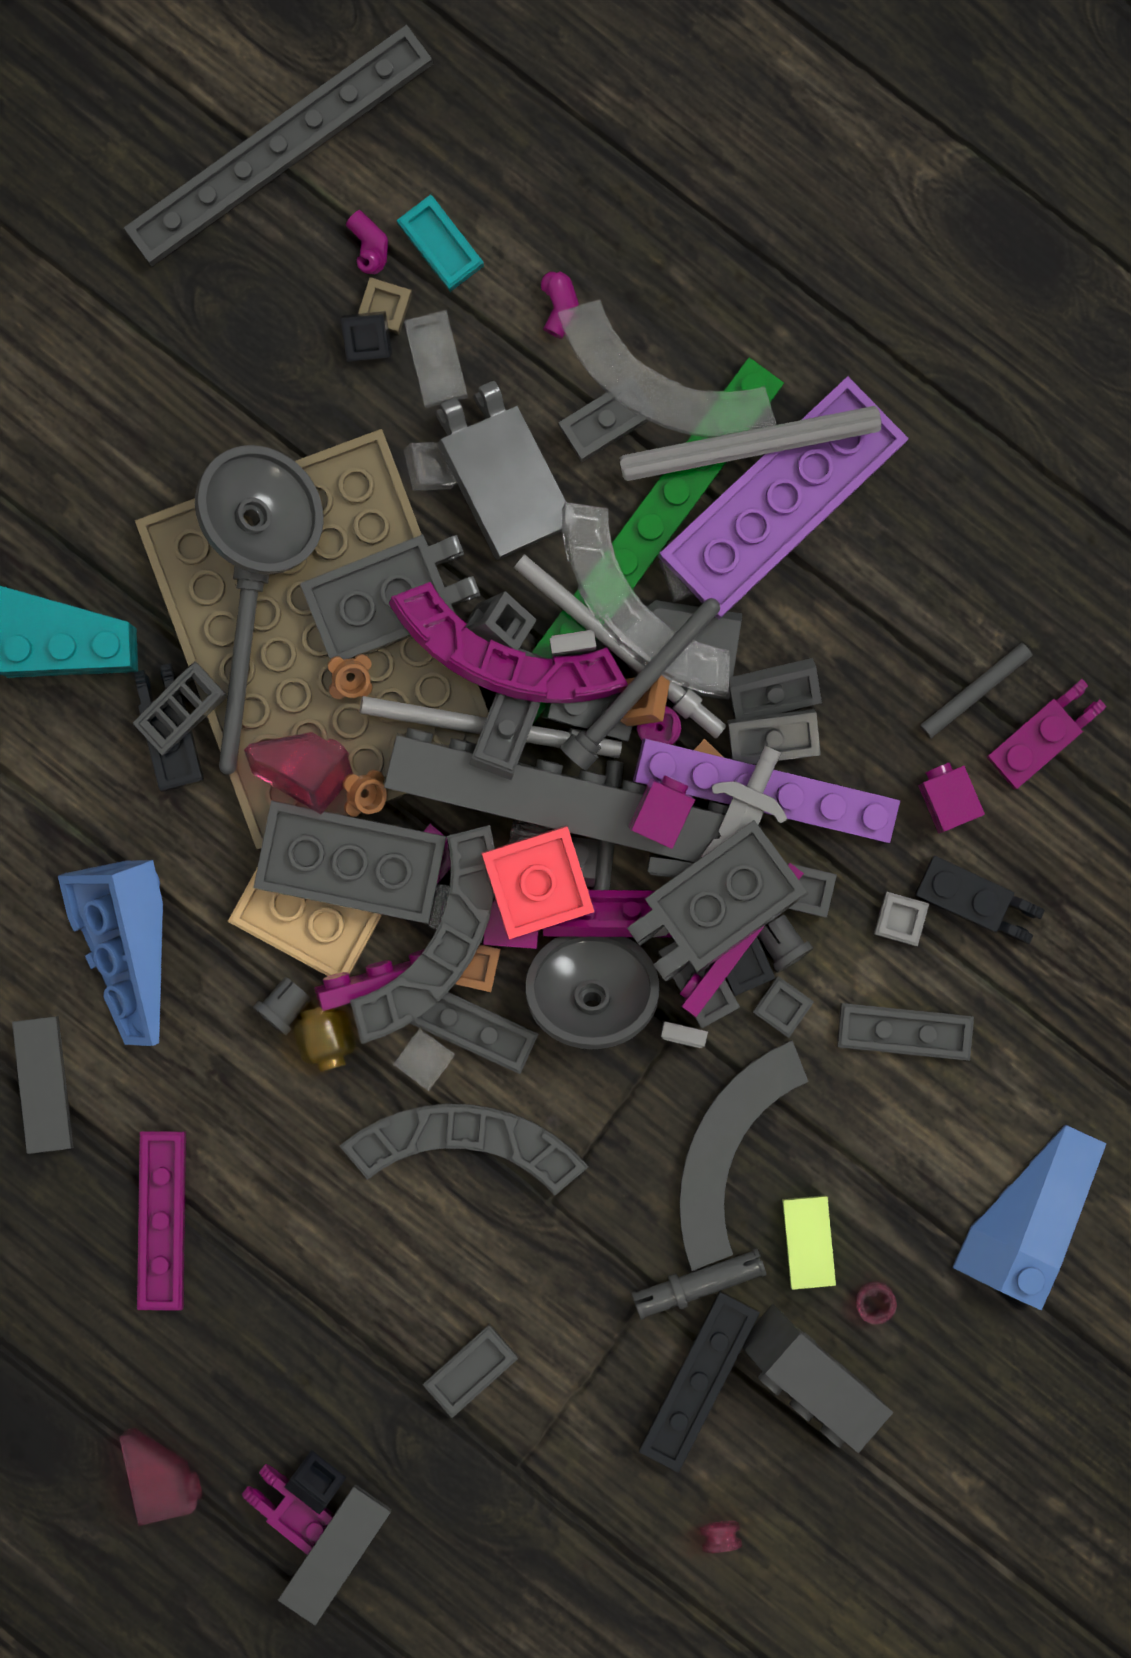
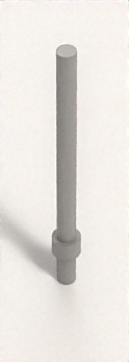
M525 554L513 567L586 630L594 631L595 637L638 674L650 662L647 657ZM663 673L662 676L670 681L667 698L674 703L672 708L684 719L690 717L716 739L727 725L701 704L703 699L690 688L684 690L666 673Z
M362 696L359 710L360 714L481 734L487 719L481 716ZM532 726L526 742L560 748L572 734L577 736L581 730L570 728L566 732ZM604 738L599 743L601 749L596 753L597 755L613 758L620 757L621 741Z

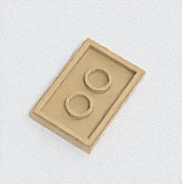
M256 869L228 922L327 976L342 972H348L350 976L383 914L255 889L253 887L257 873Z

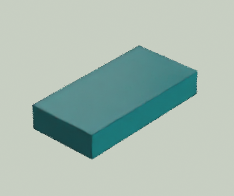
M431 194L396 220L398 226L449 292L484 267L482 259Z

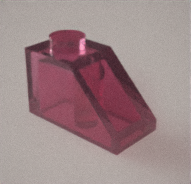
M313 732L251 743L244 749L253 775L319 814H322L341 792L344 778L349 774H353L348 758L349 753L346 748L334 739L329 738L326 741Z
M136 1428L126 1430L119 1439L138 1525L191 1514L197 1506L196 1500L202 1497L197 1473H190L186 1460Z

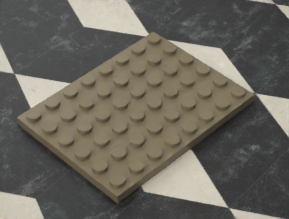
M382 429L295 461L308 474L319 493L324 516L322 534L314 551L302 563L286 572L269 574L268 584H264L263 592H258L237 768L234 773L229 774L257 850L262 848L272 800L349 816L344 811V805L347 802V793L342 786L344 778L349 774L357 776L366 775L370 770L375 769L383 774L384 785L397 733L406 735L408 727L433 733L432 741L445 745L450 744L451 738L477 744L480 734L360 714L362 697L335 699L329 693V686L332 684V673L328 670L327 665L330 658L300 583L422 535ZM194 498L135 520L188 666L196 661L228 695L240 589L236 588L237 580L233 579L234 565L222 558L205 538L197 520ZM243 515L244 520L249 525L254 526L252 519ZM412 636L366 654L372 663L368 672L373 686L371 693L366 697L487 718L489 712L479 686L448 669L432 657ZM349 673L346 676L347 680L354 678L353 673ZM194 680L203 702L208 697V694ZM227 698L207 716L220 752ZM386 788V802L408 795V793ZM366 789L361 792L362 797L366 795Z

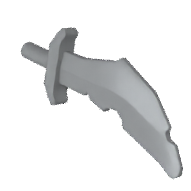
M764 746L747 786L736 781L719 782L712 785L714 794L725 793L733 798L718 830L721 836L712 840L701 855L702 857L753 820L759 825L764 811L774 815L779 823L786 821L787 817L776 800L763 794L781 752ZM664 926L653 937L666 936L669 932Z

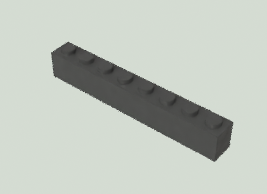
M409 727L407 728L406 735L400 733L396 735L384 788L553 829L568 826L570 833L694 863L702 858L701 855L712 840L721 836L718 830L729 808L727 804L709 801L708 808L693 805L675 845L671 849L631 831L628 827L647 785L623 780L622 787L605 784L606 775L582 769L580 770L579 777L562 773L563 765L537 759L536 767L519 763L518 761L512 780L469 765L477 744L451 738L450 744L445 745L433 742V733Z

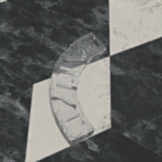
M600 300L558 312V318L565 336L576 357L589 375L605 392L640 417L667 429L707 438L777 425L765 386L743 391L724 392L708 390L706 392L681 386L680 383L664 377L649 367L647 368L628 351V348L616 334Z
M565 502L562 507L564 546L568 562H571L573 572L579 584L578 590L589 610L605 632L625 652L640 664L646 666L677 631L666 625L641 602L624 577L611 543L608 508ZM693 640L663 675L670 677V681L702 693L724 697L729 689L730 650L712 647Z

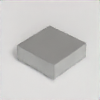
M587 630L552 636L550 638L552 658L554 656H573L596 651L594 631Z
M885 892L874 935L918 946L929 903Z
M663 1021L660 1032L661 1039L698 1048L705 1047L708 1031L666 1021Z

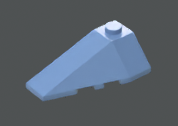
M153 860L121 861L58 875L68 920L74 932L81 929L91 953L85 956L91 969L97 967L104 979L107 988L104 990L103 997L124 1044L154 1046L158 1044L160 1032L163 901L159 888L160 881L155 871Z
M1064 1125L1031 1160L1029 1166L999 1195L997 1201L985 1214L980 1216L971 1225L952 1268L1004 1294L1042 1310L1061 1268L1106 1143Z

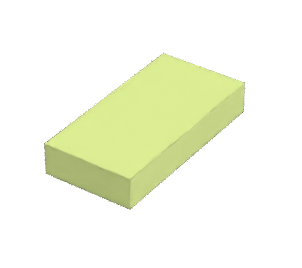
M825 1195L782 1199L791 1289L836 1286L828 1197Z

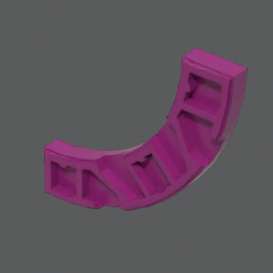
M431 582L394 595L390 599L389 605L401 624L432 657L461 677L493 692L534 702L575 703L605 698L623 692L628 686L608 648L586 654L554 656L552 659L525 656L526 652L509 648L493 640H490V642L486 641L466 627L467 624L448 607Z

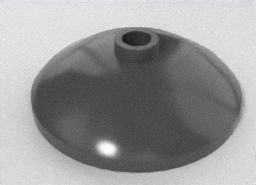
M247 445L235 447L217 456L206 467L198 481L195 493V511L199 526L212 548L232 565L257 574L283 573L302 563L316 548L322 534L324 518L319 493L308 474L295 461L283 453L263 446ZM243 515L250 517L254 526L249 525L244 520Z
M557 937L545 945L535 956L526 977L527 1005L536 1023L555 1040L581 1049L609 1048L630 1040L649 1023L655 1013L659 999V978L651 958L637 943L627 937ZM588 1001H596L599 1003V1005L590 1007L587 1006L585 1003Z

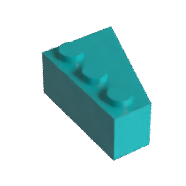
M0 586L1 675L7 678L138 671L137 628L129 622Z

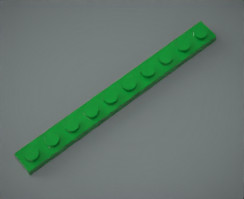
M749 357L687 442L751 430L779 393L784 382ZM727 462L663 474L573 596L605 623L609 624ZM562 610L531 653L552 659L550 638L552 636L587 630ZM541 702L532 726H534L544 712L546 703Z

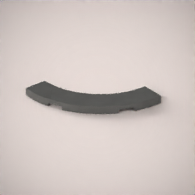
M490 825L446 837L450 853L451 875L447 904L441 922L424 952L405 972L384 987L350 1000L361 1044L397 1031L426 1013L454 986L472 961L485 933L494 898L481 855L482 852L495 849Z
M792 1040L769 1050L742 1069L718 1093L704 1113L693 1135L682 1172L679 1201L683 1243L692 1271L733 1255L725 1224V1188L732 1160L744 1135L763 1111L778 1098L808 1082Z
M445 1103L401 1111L367 1126L340 1145V1148L367 1180L398 1160L420 1152L444 1148L484 1151L505 1158L530 1172L554 1195L558 1194L589 1167L572 1148L538 1124L510 1112L473 1104Z

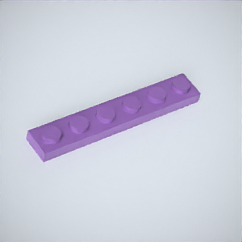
M643 738L633 782L647 785L650 778L661 782L664 775L688 785L689 787L685 793L687 795L730 805L733 797L725 793L714 794L712 785L719 782L736 781L747 786L756 765ZM773 770L763 794L776 800L783 809L787 819L886 843L891 841L900 800L777 770Z

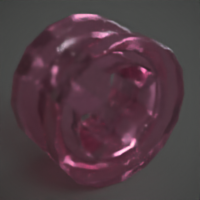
M872 1281L863 1285L857 1292L855 1299L856 1308L860 1316L868 1323L875 1325L889 1321L895 1314L897 1307L896 1298L891 1288L879 1281ZM878 1292L884 1293L886 1296L883 1297L885 1303H888L885 1310L877 1309L874 1314L866 1311L869 1309L868 1303H864L866 1296L875 1297Z
M721 1521L701 1526L700 1533L706 1537V1542L702 1544L703 1552L720 1553L742 1547V1540L736 1537V1532L740 1530L739 1522Z

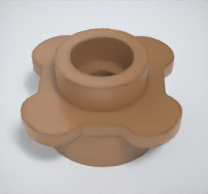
M358 654L355 658L343 659L340 656L330 659L327 667L332 673V684L329 686V693L333 698H356L368 696L371 693L373 686L370 682L368 670L371 668L372 663L368 656ZM353 673L354 678L352 680H347V674Z
M372 769L366 775L357 776L349 774L344 778L342 786L347 793L344 811L349 816L357 817L361 812L373 814L383 809L387 798V791L383 785V774L378 770ZM366 789V795L362 797L361 792Z

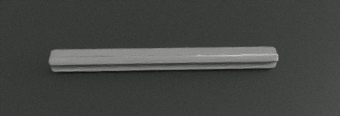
M870 406L626 454L620 457L623 478L630 481L876 433L881 430L882 426L880 412L876 406Z

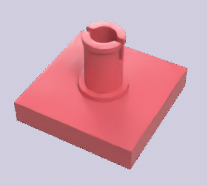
M568 826L481 853L508 939L594 912Z

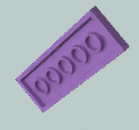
M849 376L802 420L876 406L880 412L882 423L879 432L764 454L659 553L658 557L702 603L709 598L718 600L720 611L715 616L718 620L908 441L909 438Z

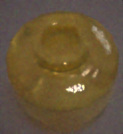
M321 1007L301 1012L302 1019L294 1024L293 1031L302 1062L309 1065L318 1063L320 1071L346 1065L344 1056L353 1053L356 1049V1040L348 1013L344 1010H336V1008L323 1011Z

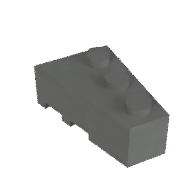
M772 1304L753 1326L742 1347L763 1371L758 1376V1379L777 1396L782 1390L787 1392L793 1398L789 1405L808 1422L814 1416L824 1424L820 1431L837 1447L840 1448L846 1442L859 1453L894 1412L873 1391L839 1361L835 1360L817 1345L813 1338L806 1332H802L779 1308Z

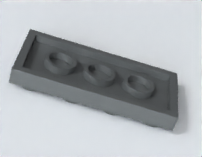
M272 800L253 888L429 924L446 836Z

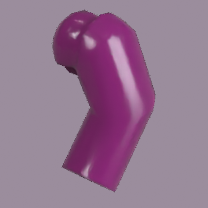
M358 210L345 224L361 240L360 257H357V266L363 273L377 274L387 263L388 237L361 210Z
M551 271L546 273L541 280V290L550 296L554 306L543 330L556 338L562 339L578 309L579 302L571 279L563 272L556 273Z

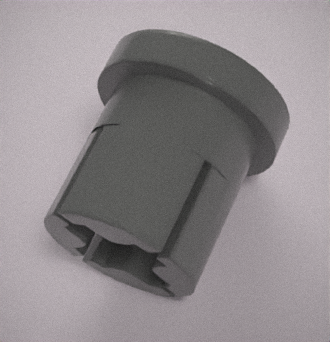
M785 915L773 920L768 924L769 927L765 926L758 934V938L775 962L772 966L777 973L789 968L814 949L809 941L804 943Z
M284 977L263 1002L258 1000L253 1008L278 1031L287 1036L292 1030L289 1025L312 999L289 978Z

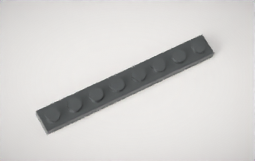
M406 24L124 227L126 233L151 267L428 69L433 65L432 58Z

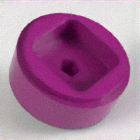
M666 706L663 722L637 725L638 735L641 741L644 738L674 745L681 734L679 716L673 709Z

